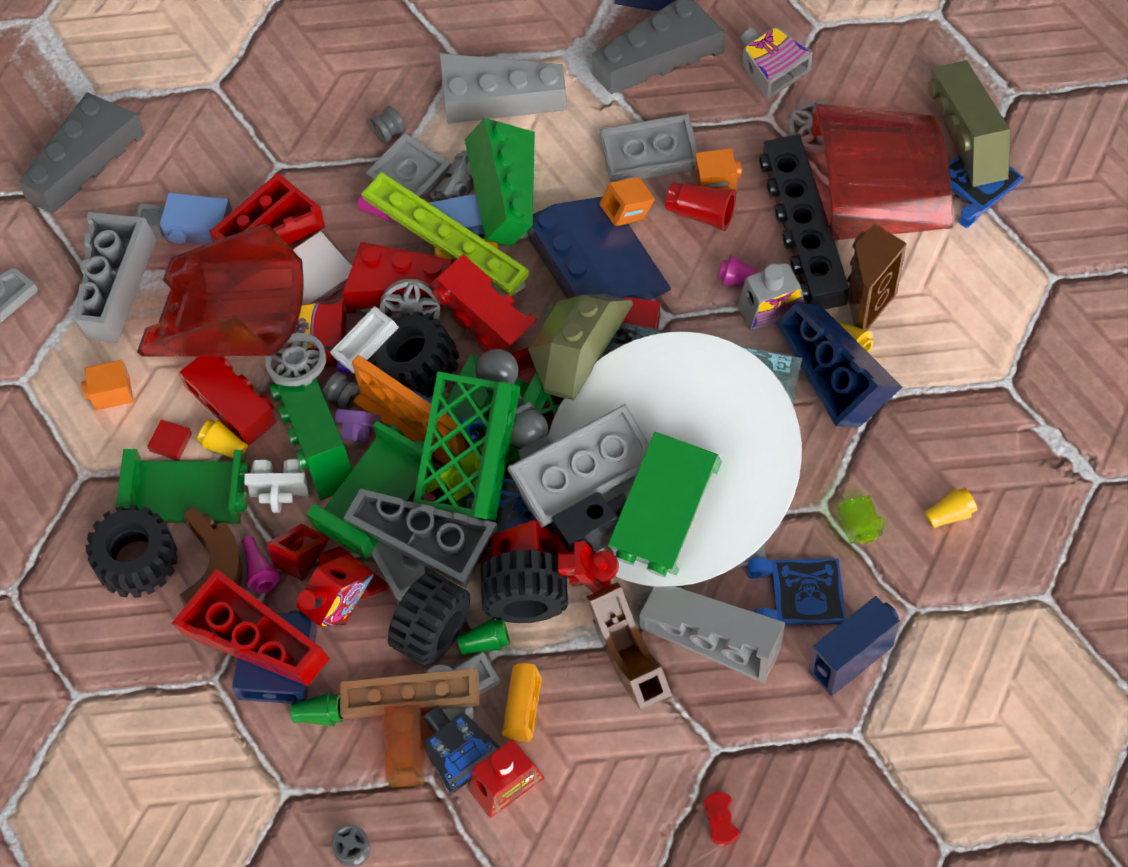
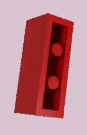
M208 348L179 372L184 386L239 439L250 446L276 424L273 414L275 407L264 394L258 396L253 391V385L243 374L237 376L232 371L231 363L222 354L217 357Z

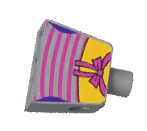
M749 28L741 36L740 41L745 45L742 60L743 68L765 99H770L811 71L813 52L779 28H772L762 36L754 28Z
M787 263L782 265L771 264L766 267L765 271L746 278L737 306L749 330L753 331L777 322L795 303H804L800 284L790 265Z

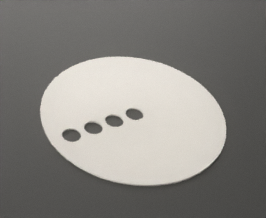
M667 332L643 337L618 347L598 360L575 400L564 398L559 406L548 435L552 437L554 442L626 404L648 443H650L655 431L716 453L722 461L717 475L711 474L677 559L676 566L679 568L677 576L667 572L666 577H662L646 570L647 564L635 560L634 565H630L618 560L619 570L615 577L640 585L676 587L714 578L741 564L754 554L777 529L789 509L799 481L802 462L800 426L792 402L781 382L760 359L746 349L716 336L694 332ZM636 476L604 493L602 496L606 502H609L621 493L628 497Z

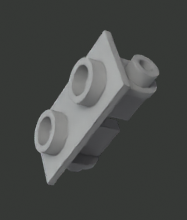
M467 151L456 154L455 160L447 171L448 176L451 178H443L439 187L434 191V201L469 195L474 183Z

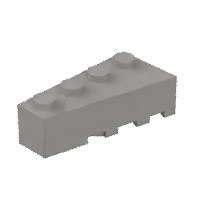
M440 53L448 124L483 120L484 118L494 119L567 110L563 64Z
M88 212L87 222L89 228L84 240L86 254L81 266L83 280L82 284L79 285L75 320L89 340L118 343L157 238L145 217Z
M654 586L639 615L641 629L764 684L782 649L785 622L682 589L680 586Z

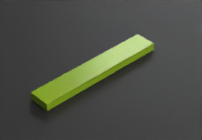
M380 172L361 193L365 201L453 260L458 259L464 254L493 280L490 285L505 295L509 294L512 296L530 275L529 269L383 172Z

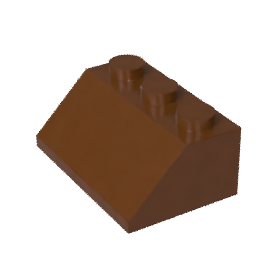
M875 223L866 233L862 231L853 243L852 248L855 251L850 261L852 271L847 280L850 283L848 300L853 324L865 330L871 327L898 293L907 245L906 242Z

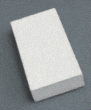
M374 306L330 353L354 374L352 365L354 358L359 355L368 360L399 327L392 319Z

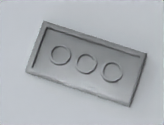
M623 404L510 465L508 471L541 528L553 522L551 517L596 492H600L603 495L635 477L649 443L626 404Z

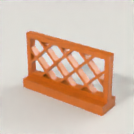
M357 355L352 361L360 394L353 400L354 407L359 411L381 415L382 424L396 426L404 433L406 438L413 442L416 439L425 442L431 403ZM447 414L438 419L437 428L443 437L458 427ZM462 432L447 441L456 457L471 447L464 440ZM436 436L434 444L439 441ZM443 446L432 452L434 462L441 467L451 461Z

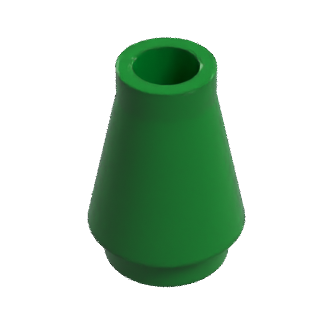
M491 618L466 633L457 635L459 648L463 655L502 651L504 646L510 645L509 633L502 618L498 620Z
M328 692L304 701L293 702L291 704L293 723L334 727L336 723L343 722L344 718L340 715V694L334 695L332 692Z

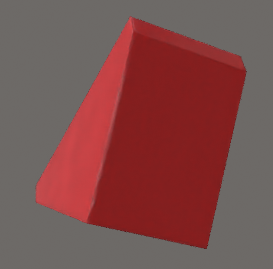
M301 523L268 543L267 549L275 568L304 581L327 545L329 537Z

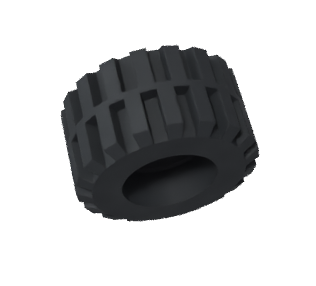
M414 311L412 315L408 312L402 314L399 319L394 317L392 320L399 328L372 355L370 362L411 391L414 390L429 398L434 394L437 372L452 374V371L457 370L459 365L456 361L459 359L457 346L437 318L434 319L429 313L423 315L421 311ZM420 352L416 357L409 360L414 354Z
M130 505L129 510H125L123 506L117 507L116 513L110 514L108 511L103 514L104 520L102 522L97 520L93 524L95 532L88 533L87 540L89 544L85 545L88 555L87 559L101 584L105 585L111 593L114 594L117 591L119 596L126 598L129 593H132L134 598L141 597V592L147 591L149 595L155 592L153 587L156 585L162 587L167 583L165 580L166 575L171 577L174 573L172 565L177 564L178 559L175 553L177 551L176 544L161 516L157 513L153 514L150 508L143 507L140 511L137 505ZM136 541L148 543L145 552L137 559L128 562L116 560L119 551L127 544Z
M517 550L493 556L490 560L485 561L481 567L482 610L485 611L487 616L496 620L502 618L504 622L534 623L560 615L562 611L567 609L568 590L567 576H562L558 572V556L543 551Z
M429 571L422 575L407 590L393 614L388 631L387 641L389 646L424 667L433 665L444 656L456 640L457 635H459L468 615L470 593L434 571Z

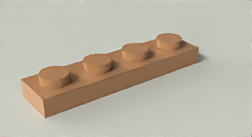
M475 668L340 682V715L344 719L431 711L438 705L441 709L479 706V672Z

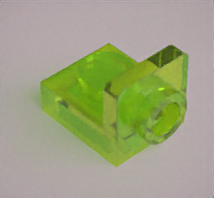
M870 495L838 503L837 510L850 544L859 541L862 544L870 543L879 536H882L885 522L882 516L878 517Z

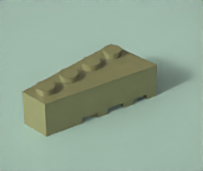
M965 60L933 67L932 81L928 82V91L930 97L935 99L972 187L1007 180L1009 176L1010 128L970 64Z

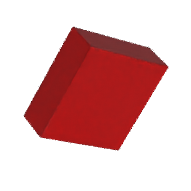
M161 419L147 446L149 452L179 461L192 435L191 429Z

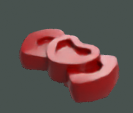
M718 791L708 795L703 801V806L707 810V818L710 820V839L716 844L729 845L739 837L740 831L731 823L732 814L728 809L732 803V797Z

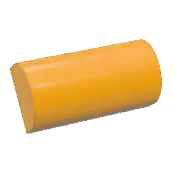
M520 663L512 666L502 726V735L511 740L531 742L533 738L542 677L535 664Z

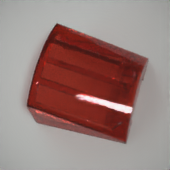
M815 103L811 134L814 137L822 136L832 208L830 229L834 240L856 238L862 231L866 233L874 223L891 234L950 229L953 227L952 189L948 158L941 129L933 115Z
M266 223L171 257L163 277V281L170 287V291L158 324L145 328L137 353L142 357L275 355L290 339L301 312L304 289L302 259Z

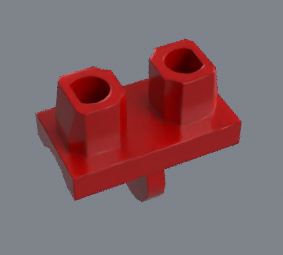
M585 541L574 542V551L558 553L559 574L568 576L569 583L572 586L585 585L593 593L603 589L600 581L611 580L619 570L618 559L613 553L609 551H599L596 553Z

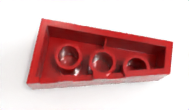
M217 569L172 621L175 628L188 638L306 686H309L330 660L319 645Z

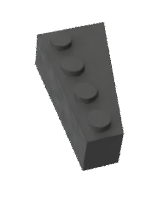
M676 0L593 52V76L610 94L646 82L647 77L655 74L663 76L671 73L672 68L688 63L690 66L700 62L701 57L710 54L713 56L722 54L724 52V30L694 0Z
M86 92L18 181L27 202L52 214L82 189L81 185L91 177H97L103 171L102 167L113 157L118 159L126 152L125 147L133 140L139 141L145 135L138 115Z
M361 488L344 516L346 523L369 537L465 589L491 544L493 535L498 531L496 522L484 521L469 517L468 515L436 509L425 504L404 501L401 498Z

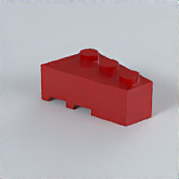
M277 172L209 232L216 252L238 269L324 229L326 226L321 207Z
M360 241L343 290L346 314L356 313L357 309H370L374 306L380 308L383 293L390 285L397 281L416 279L429 285L452 264V259ZM406 287L400 288L392 294L403 296ZM414 287L412 288L410 294H415ZM420 289V299L423 297L432 299L426 291ZM389 301L392 304L397 305L396 301ZM423 305V308L431 307L434 305Z
M462 254L429 284L432 289V295L440 304L447 305L450 308L459 326L463 329L468 328L476 337L475 342L482 351L486 352L491 349L504 350L513 344L537 319L531 314L524 317L512 306L515 299L509 294L502 297L490 285L493 280L468 257Z

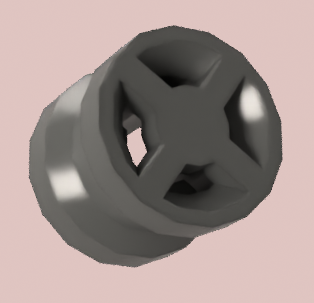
M391 106L384 108L381 115H373L368 120L373 133L383 144L390 142L393 135L402 134L406 130L402 118Z
M339 371L333 374L327 381L322 394L328 402H336L339 409L351 410L354 407L353 400L360 394L356 381L350 382L347 375Z
M350 824L336 830L331 844L338 861L346 867H357L366 862L371 848L365 832L360 827Z

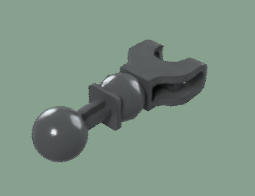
M488 350L477 361L476 377L478 379L515 385L514 382L518 376L517 361L506 350ZM484 387L490 391H494L493 388ZM519 393L510 443L520 449L517 452L520 459H523L554 441L552 437L547 436L548 425L544 416L535 410L536 407L533 403L528 402L525 404ZM517 487V489H518V491H519V493H520L522 499L524 500V502H525L527 508H528L529 511L533 514L532 510L530 509L529 505L527 504L526 500L524 499L522 493L520 492L519 488Z

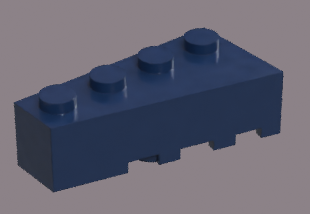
M795 303L775 323L835 426L861 427L903 387L821 305Z

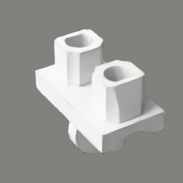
M298 459L284 461L283 473H273V466L270 461L254 460L251 473L245 474L244 483L248 486L249 496L259 497V503H271L273 513L281 512L282 503H293V496H309V485L304 469L302 470Z

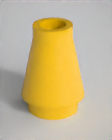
M209 419L203 425L197 437V442L202 444L203 449L234 458V450H241L244 456L248 448V444L239 439L220 420L215 422Z
M966 487L959 490L954 488L935 505L925 510L924 513L931 527L935 529L941 525L971 518V514L977 511V506Z

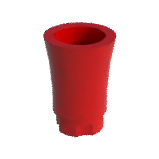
M672 182L668 189L665 208L668 211L677 213L678 216L690 218L726 231L735 209L736 190L732 188L700 186L687 182L684 184Z

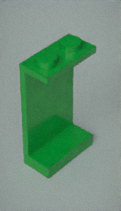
M376 421L373 425L377 438L324 509L313 504L306 514L314 529L364 559L369 557L379 542L346 523L344 520L345 514L360 488L401 498L409 502L416 491L424 442L417 439L413 442L406 438L404 433L392 424L386 426L379 421ZM431 457V462L435 466L433 457Z
M654 431L608 544L612 551L616 553L615 556L618 560L630 565H634L635 560L647 564L646 570L662 577H666L667 572L677 576L679 568L676 566L677 559L711 474L717 475L722 461L718 454Z
M123 449L115 509L123 506L125 510H129L130 505H137L140 511L143 507L150 508L152 513L159 514L165 523H186L183 514L195 506L201 515L205 512L208 513L215 523L240 524L241 513L247 510L248 499L247 493L244 492L245 474L251 473L250 463L245 462L241 450H234L232 462L142 461L137 449Z

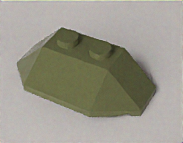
M589 294L557 302L528 348L545 393L575 400L591 374L595 363L602 356L632 307V300L608 294Z

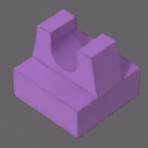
M336 409L335 422L342 423V439L368 444L371 429L374 428L373 425L376 421L381 423V415L364 411Z

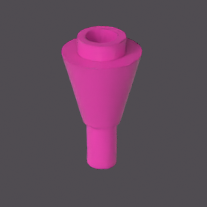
M730 255L729 260H722L718 278L723 279L722 285L744 286L746 278L758 273V271Z
M247 536L241 541L247 556V587L252 592H269L279 582L280 575L265 556L259 552L254 537Z

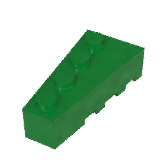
M484 118L464 140L485 239L512 246L533 226L535 132Z
M304 370L299 372L301 375L306 374ZM313 379L312 383L306 386L304 384L284 386L275 382L269 384L275 402L282 401L283 403L277 406L283 423L291 424V427L286 428L292 446L299 445L300 447L295 452L302 470L308 468L320 501L332 497L351 473L352 469L344 444L317 379Z

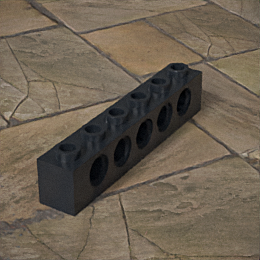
M796 134L764 141L763 154H759L760 168L763 173L767 172L768 194L770 198L775 197L777 203L774 206L776 220L778 223H783L785 229L782 231L784 246L786 249H791L793 255L790 257L791 268L794 275L799 274L801 281L799 284L804 301H807V304L821 305L824 309L847 305L850 288L801 135ZM806 247H812V248H814V249H813V250H809V249H806ZM814 273H820L823 276H816Z

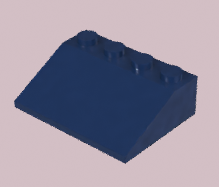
M602 197L553 204L533 214V226L528 230V238L567 299L580 295L608 294L621 298L631 297L652 300L671 290V287L630 225L614 226L599 205Z

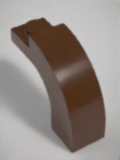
M195 506L183 515L187 527L210 553V561L201 579L180 594L184 607L216 569L239 586L242 580L241 558L232 531L226 522L217 527L208 513L205 512L201 515Z
M616 582L586 596L594 617L593 623L602 645L620 681L637 707L642 710L672 696L663 669L646 647L619 583Z

